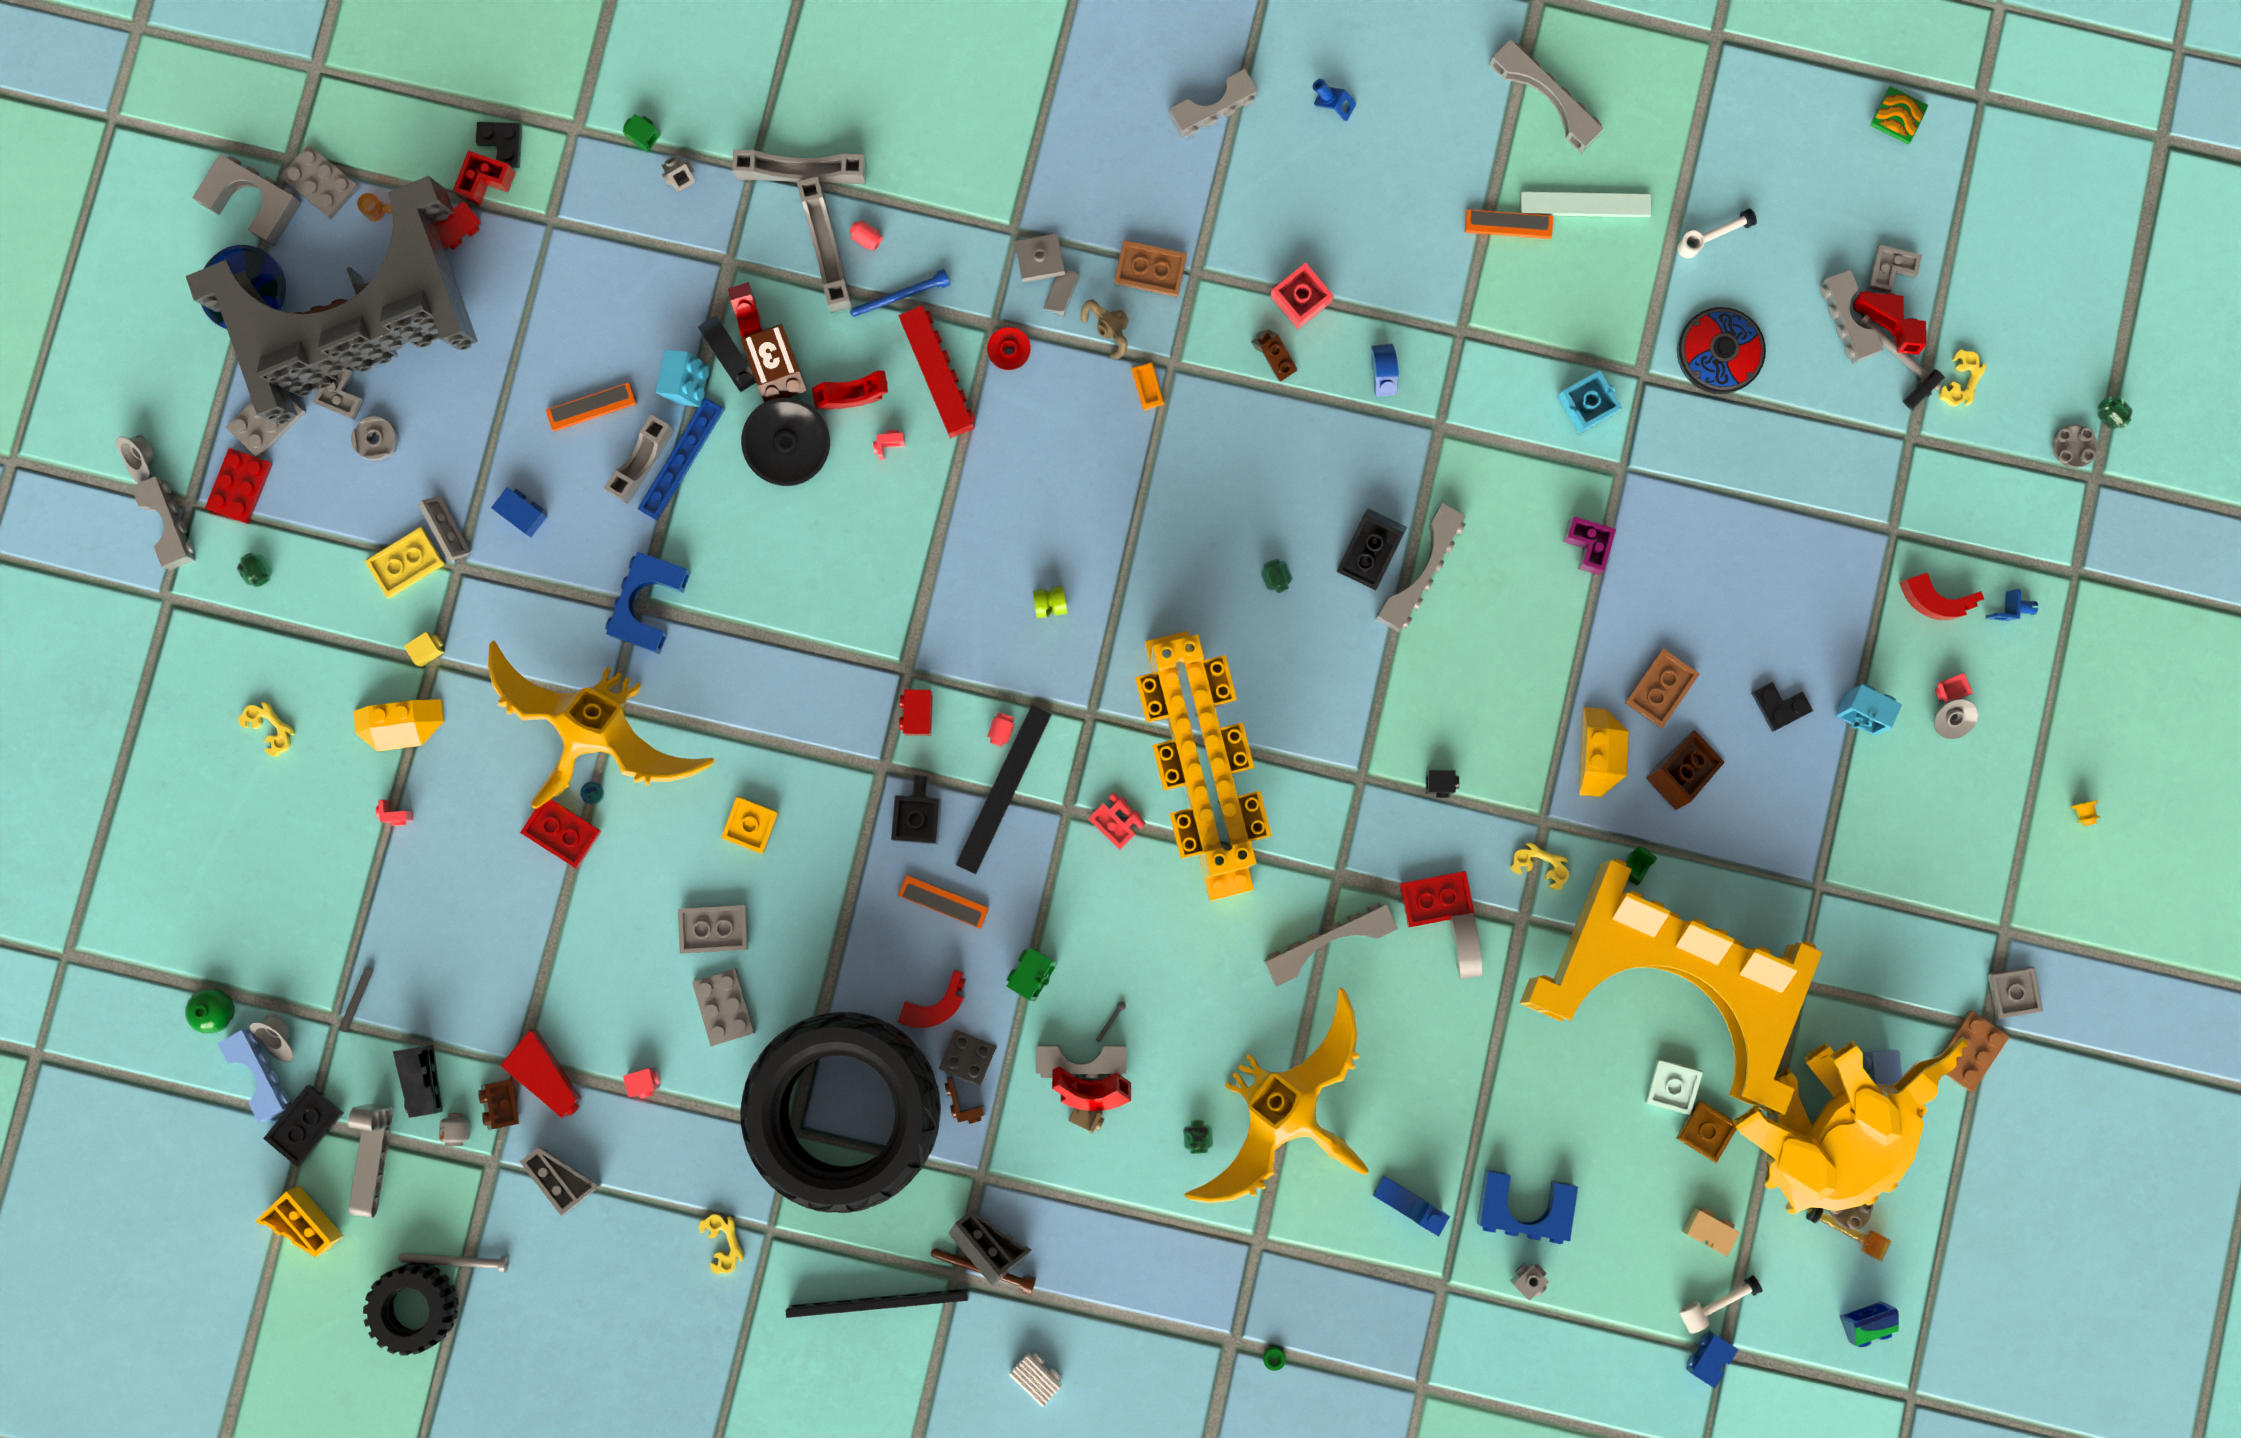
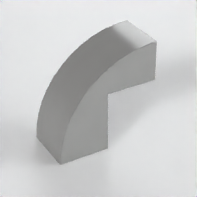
M1474 914L1451 916V933L1457 951L1456 966L1460 979L1482 976L1481 950Z

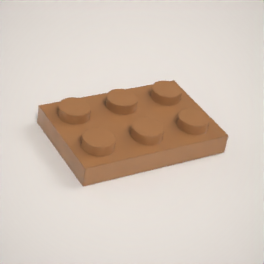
M1124 240L1114 284L1178 297L1187 253Z
M1663 648L1631 692L1625 704L1658 727L1663 728L1700 673Z
M1968 1011L1940 1054L1961 1037L1968 1041V1046L1962 1048V1056L1956 1058V1067L1945 1075L1969 1092H1973L2009 1039V1036L1975 1012Z

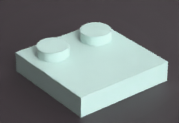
M1657 1059L1645 1102L1691 1115L1703 1072L1691 1067Z

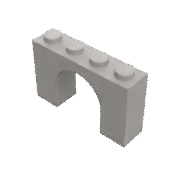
M220 154L192 198L200 205L220 215L230 197L237 190L244 187L258 188L262 194V205L247 230L261 240L275 246L301 205V202L295 198L297 194L286 187L283 190L277 187L278 183L267 176L265 179L259 177L260 173L250 166L245 169L240 166L241 162L232 156L226 158Z

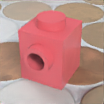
M654 1067L623 1076L629 1098L640 1095L641 1099L654 1095L653 1090L659 1089L658 1084L661 1083L657 1070L654 1071Z

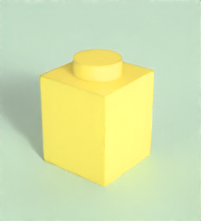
M428 632L423 633L404 645L414 664L423 667L444 653L441 648L443 643L436 634L433 635Z

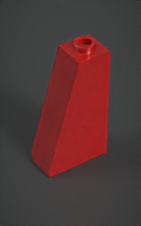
M536 1029L530 1030L500 1066L561 1118L568 1115L572 1116L580 1107L578 1102L582 1098L540 1033Z

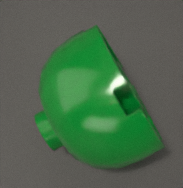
M204 989L195 993L188 1000L185 1007V1017L188 1024L194 1030L201 1033H217L224 1030L230 1020L233 1019L235 1006L232 998L221 990Z

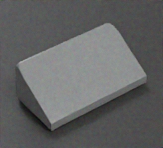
M1065 270V275L1056 276L1044 306L1045 310L1064 317L1079 280V273Z

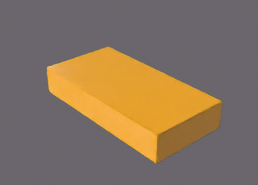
M1150 362L1132 367L1131 371L1143 411L1164 405L1153 363Z

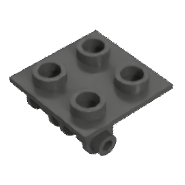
M955 1030L939 1069L980 1086L997 1046Z

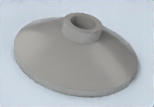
M1958 698L1950 700L1943 704L1936 712L1934 717L1935 730L1939 735L1947 739L1960 738L1969 733L1975 726L1978 719V710L1967 699Z

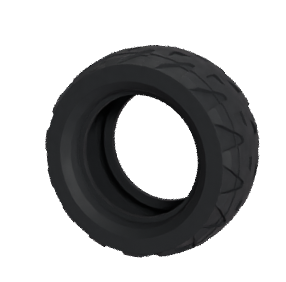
M833 1012L813 1016L792 1025L777 1035L764 1048L757 1061L753 1064L745 1082L740 1108L741 1129L745 1146L760 1175L773 1189L788 1200L805 1208L827 1213L862 1211L887 1201L904 1189L920 1172L931 1154L938 1135L941 1114L938 1085L936 1084L933 1070L923 1052L904 1032L894 1025L871 1015L857 1012ZM848 1056L867 1063L883 1077L892 1093L895 1106V1121L892 1134L881 1153L867 1162L853 1166H836L822 1162L809 1154L794 1135L789 1118L791 1092L801 1073L813 1062L823 1057Z

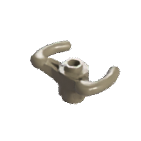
M1093 299L1086 301L1081 309V321L1085 323L1089 320V311L1091 310L1098 319V333L1107 339L1113 337L1119 346L1117 351L1110 353V358L1120 359L1126 353L1128 341L1122 333L1129 324L1127 315L1122 310L1109 313Z

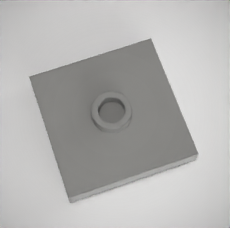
M1057 233L1015 241L1022 282L1065 275Z
M2034 967L1987 974L1996 1019L2043 1012Z

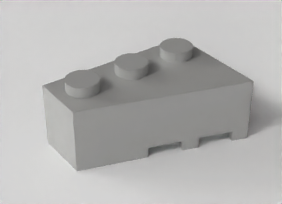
M541 1147L536 1148L520 1161L521 1165L561 1216L567 1214L601 1187Z

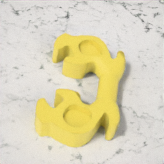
M1961 349L1954 354L1952 361L1959 360L1960 364L1955 369L1959 372L1969 369L1971 376L1967 387L1963 391L1960 389L1961 385L1956 382L1948 384L1950 391L1947 390L1946 386L1940 389V400H1944L1950 406H1957L1965 399V405L1973 402L1975 388L1979 378L1986 369V363L1979 367V356L1977 353Z
M262 701L263 708L248 705L242 715L238 717L239 724L244 728H249L248 723L250 721L252 722L251 728L257 729L263 723L261 718H267L277 728L278 734L276 736L270 734L265 738L264 742L271 743V748H265V752L271 756L278 757L280 753L288 750L291 746L288 733L295 735L294 730L282 722L274 713L269 703Z
M1525 843L1529 850L1522 849L1514 852L1513 864L1510 867L1516 874H1522L1521 866H1525L1527 872L1531 871L1534 864L1531 861V857H1538L1550 862L1553 866V869L1547 870L1544 879L1547 880L1551 877L1554 881L1553 884L1549 885V888L1562 889V885L1569 878V871L1561 863L1568 862L1564 856L1553 855L1540 849L1533 843Z
M718 1213L701 1220L699 1223L701 1233H704L706 1228L711 1232L708 1238L718 1236L720 1230H723L727 1235L730 1246L729 1254H726L725 1251L717 1252L714 1258L719 1259L718 1264L715 1262L710 1263V1268L715 1274L733 1271L737 1264V1257L740 1262L744 1260L743 1250L739 1246L735 1234L733 1217L729 1216L727 1223L724 1217Z

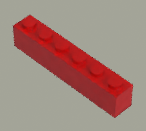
M922 305L898 315L949 438L951 439L973 430L972 422L976 421L972 410H967L964 402H967V398L963 389L958 390L956 383L959 382L955 370L950 371L947 363L951 361L947 351H942L939 343H942V339L938 330L933 331L931 324L934 321L930 311L925 312Z

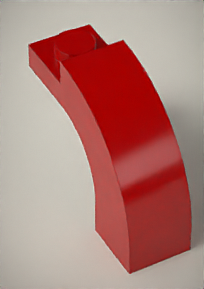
M877 370L864 378L854 381L822 382L812 388L815 409H844L870 404L883 399L882 395L888 392L885 371Z
M1928 573L1899 583L1910 605L1919 613L1936 620H1953L1967 615V610L1978 607L1977 602L1984 600L1982 591L1960 599H1947L1936 592Z
M954 970L945 996L935 1005L922 1006L905 1001L897 1023L914 1028H928L948 1020L957 1012L965 997L957 994L958 991L962 992L966 981L965 978H962L964 973Z
M1060 1066L1052 1070V1089L1061 1094L1060 1102L1067 1106L1087 1111H1103L1120 1107L1131 1101V1082L1117 1072L1101 1080L1087 1081L1076 1078Z

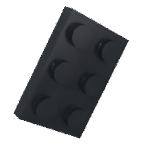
M307 1085L263 1139L296 1167H300L344 1112L313 1086Z

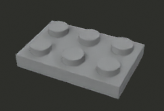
M309 144L280 175L284 181L330 219L336 215L360 188Z
M292 399L297 416L290 418L291 420L285 424H277L257 415L251 401L226 428L255 457L260 458L306 412Z
M747 905L678 909L680 954L748 950Z
M737 969L692 982L711 1047L755 1033Z

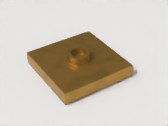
M1698 1100L1676 1139L1717 1163L1737 1128L1732 1119L1703 1101Z

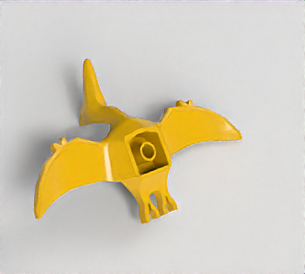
M494 640L489 644L488 669L493 688L500 697L498 706L506 707L507 714L515 712L523 721L547 719L554 725L563 742V752L551 774L533 798L531 804L533 808L537 809L554 796L562 794L566 787H569L573 776L575 759L584 753L602 751L612 754L622 774L633 776L635 783L644 780L647 786H649L651 781H673L693 776L710 767L715 762L714 758L686 759L667 755L654 749L638 737L626 721L625 705L629 698L639 692L641 684L636 683L634 687H630L628 690L630 678L626 677L620 693L609 691L612 686L621 680V673H617L616 676L608 680L610 667L607 666L603 672L602 680L593 687L583 688L576 693H557L536 686L525 679L508 662Z
M1343 988L1338 990L1336 1011L1327 1036L1320 1047L1302 1064L1285 1072H1269L1261 1069L1256 1059L1247 1054L1246 1058L1250 1061V1065L1254 1067V1070L1241 1064L1238 1068L1247 1074L1255 1076L1254 1083L1248 1087L1243 1078L1234 1072L1232 1076L1236 1078L1241 1088L1236 1085L1232 1086L1229 1083H1226L1225 1086L1235 1093H1240L1248 1105L1250 1113L1248 1136L1230 1166L1208 1183L1184 1194L1186 1198L1194 1201L1215 1203L1235 1200L1248 1193L1256 1196L1257 1188L1265 1189L1264 1181L1274 1174L1275 1150L1283 1143L1298 1137L1307 1136L1313 1138L1329 1154L1330 1158H1335L1358 1173L1364 1175L1368 1173L1365 1163L1348 1146L1345 1139L1320 1127L1316 1118L1317 1098L1321 1089L1333 1083L1344 1081L1348 1068L1355 1069L1353 1060L1360 1057L1355 1052L1358 1037L1355 1011Z

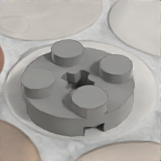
M370 416L362 419L356 429H353L351 435L352 446L363 458L370 461H380L395 453L398 436L390 422L377 416ZM374 433L380 437L376 444L369 441L370 438H373Z

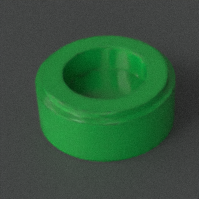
M1272 1346L1263 1353V1362L1269 1370L1278 1371L1285 1365L1286 1356L1281 1348Z

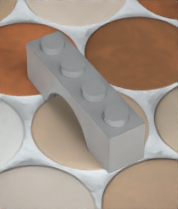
M1246 69L1226 78V92L1217 103L1202 106L1187 99L1169 109V118L1181 138L1185 136L1191 137L1199 131L1198 129L1204 126L1210 127L1222 116H1231L1236 112L1237 108L1241 106L1247 107L1255 102L1258 90Z
M1848 270L1826 278L1820 284V293L1827 301L1829 315L1836 323L1837 335L1843 340L1847 358L1854 364L1879 354L1884 349L1876 330L1859 326L1850 314L1851 298L1859 290L1852 271Z
M650 414L639 432V439L633 453L624 465L614 471L604 489L611 495L629 504L673 435V428Z
M155 476L131 486L138 506L146 510L157 511L163 519V535L154 546L161 567L172 570L195 561L193 555L195 552L194 547L187 540L185 535L187 529L185 524L179 519L177 514L179 513V508L175 501H172L170 496L172 490L168 482Z
M1037 1045L1036 1074H1041V1078H1052V1070L1060 1066L1076 1078L1077 1074H1086V1078H1099V1074H1108L1110 1076L1116 1072L1122 1076V1074H1126V1045H1104L1100 1054L1094 1060L1087 1063H1075L1069 1060L1062 1053L1059 1045Z

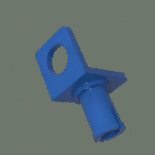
M1317 79L1312 86L1313 90L1318 94L1314 105L1316 107L1334 109L1344 121H1348L1356 106V102L1345 89L1329 87L1324 79ZM1347 100L1348 109L1344 113L1342 110V105L1344 101Z
M2021 589L2007 591L2005 596V613L1986 615L1985 619L2011 621L2020 619V613L2035 615L2038 612V608H2032V606H2038V602L2021 600Z

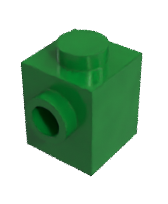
M634 114L632 118L625 122L623 127V133L626 138L647 152L650 151L660 137L657 128L653 126L654 123L645 116L641 118Z

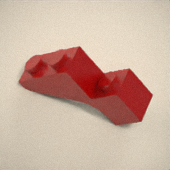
M749 282L728 288L730 302L737 318L741 338L764 330Z
M1872 291L1859 292L1853 301V309L1863 316L1867 314L1870 320L1890 331L1896 341L1897 353L1919 355L1927 344L1926 321L1915 318L1904 319V296L1893 293H1873Z

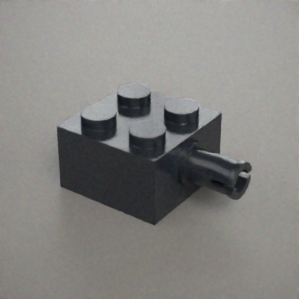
M914 775L912 795H895L891 840L938 845L942 800L926 796L928 776Z

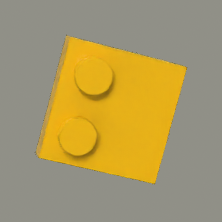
M737 796L721 838L763 854L779 812Z

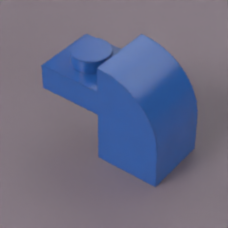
M1393 344L1371 346V366L1374 372L1376 397L1397 395L1399 371Z

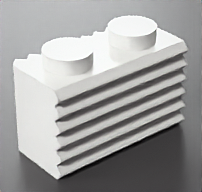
M1028 1351L1010 1371L1009 1375L1043 1407L1060 1389L1062 1385L1060 1381L1061 1376L1052 1368L1048 1370L1043 1365L1045 1361L1036 1352L1032 1355Z

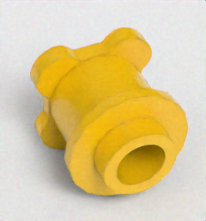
M2098 800L2071 806V809L2076 808L2079 819L2077 823L2082 822L2083 826L2097 823L2096 819L2101 817L2097 815L2094 804H2098Z

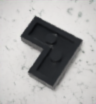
M477 122L476 144L478 146H497L496 160L509 164L511 168H520L522 125L520 123Z
M1773 682L1751 693L1772 732L1813 711L1803 692L1783 701Z

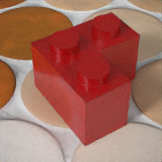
M468 150L453 191L460 199L481 206L488 186L508 193L516 173L507 163Z

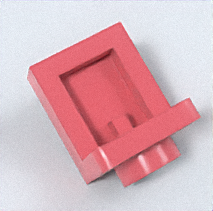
M898 430L886 431V434H877V441H873L874 454H878L880 460H884V447L905 446V436L903 433H899Z
M1965 673L1937 683L1938 688L1935 689L1938 699L1940 701L1944 700L1945 703L1973 694Z
M389 800L378 801L379 805L376 806V815L380 822L392 823V826H404L406 821H413V812H391Z

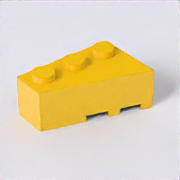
M300 1185L286 1191L255 1221L260 1225L264 1224L273 1229L275 1234L288 1238L292 1241V1244L314 1257L328 1251L344 1236Z

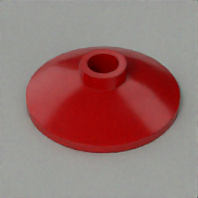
M1013 327L997 330L992 334L987 344L989 359L996 367L1003 370L1020 368L1027 362L1031 352L1028 337L1021 330ZM1007 348H1012L1013 353L1007 354L1005 350Z

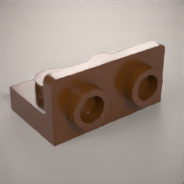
M512 1079L481 1085V1090H478L480 1104H484L485 1112L482 1113L483 1125L487 1126L488 1130L519 1124Z

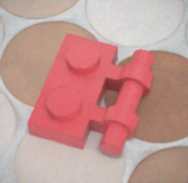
M1114 792L1108 798L1114 805L1109 809L1103 803L1088 820L1121 850L1135 835L1130 829L1131 825L1135 824L1141 829L1146 822L1140 818L1141 814L1139 812H1134L1126 804L1127 801L1123 797L1120 798ZM1118 810L1122 811L1129 818L1125 823L1115 815Z

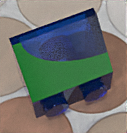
M1882 1301L1839 1316L1849 1343L1858 1347H1866L1871 1344V1341L1878 1338L1880 1340L1891 1338L1893 1336L1892 1333L1899 1331V1313L1897 1308Z

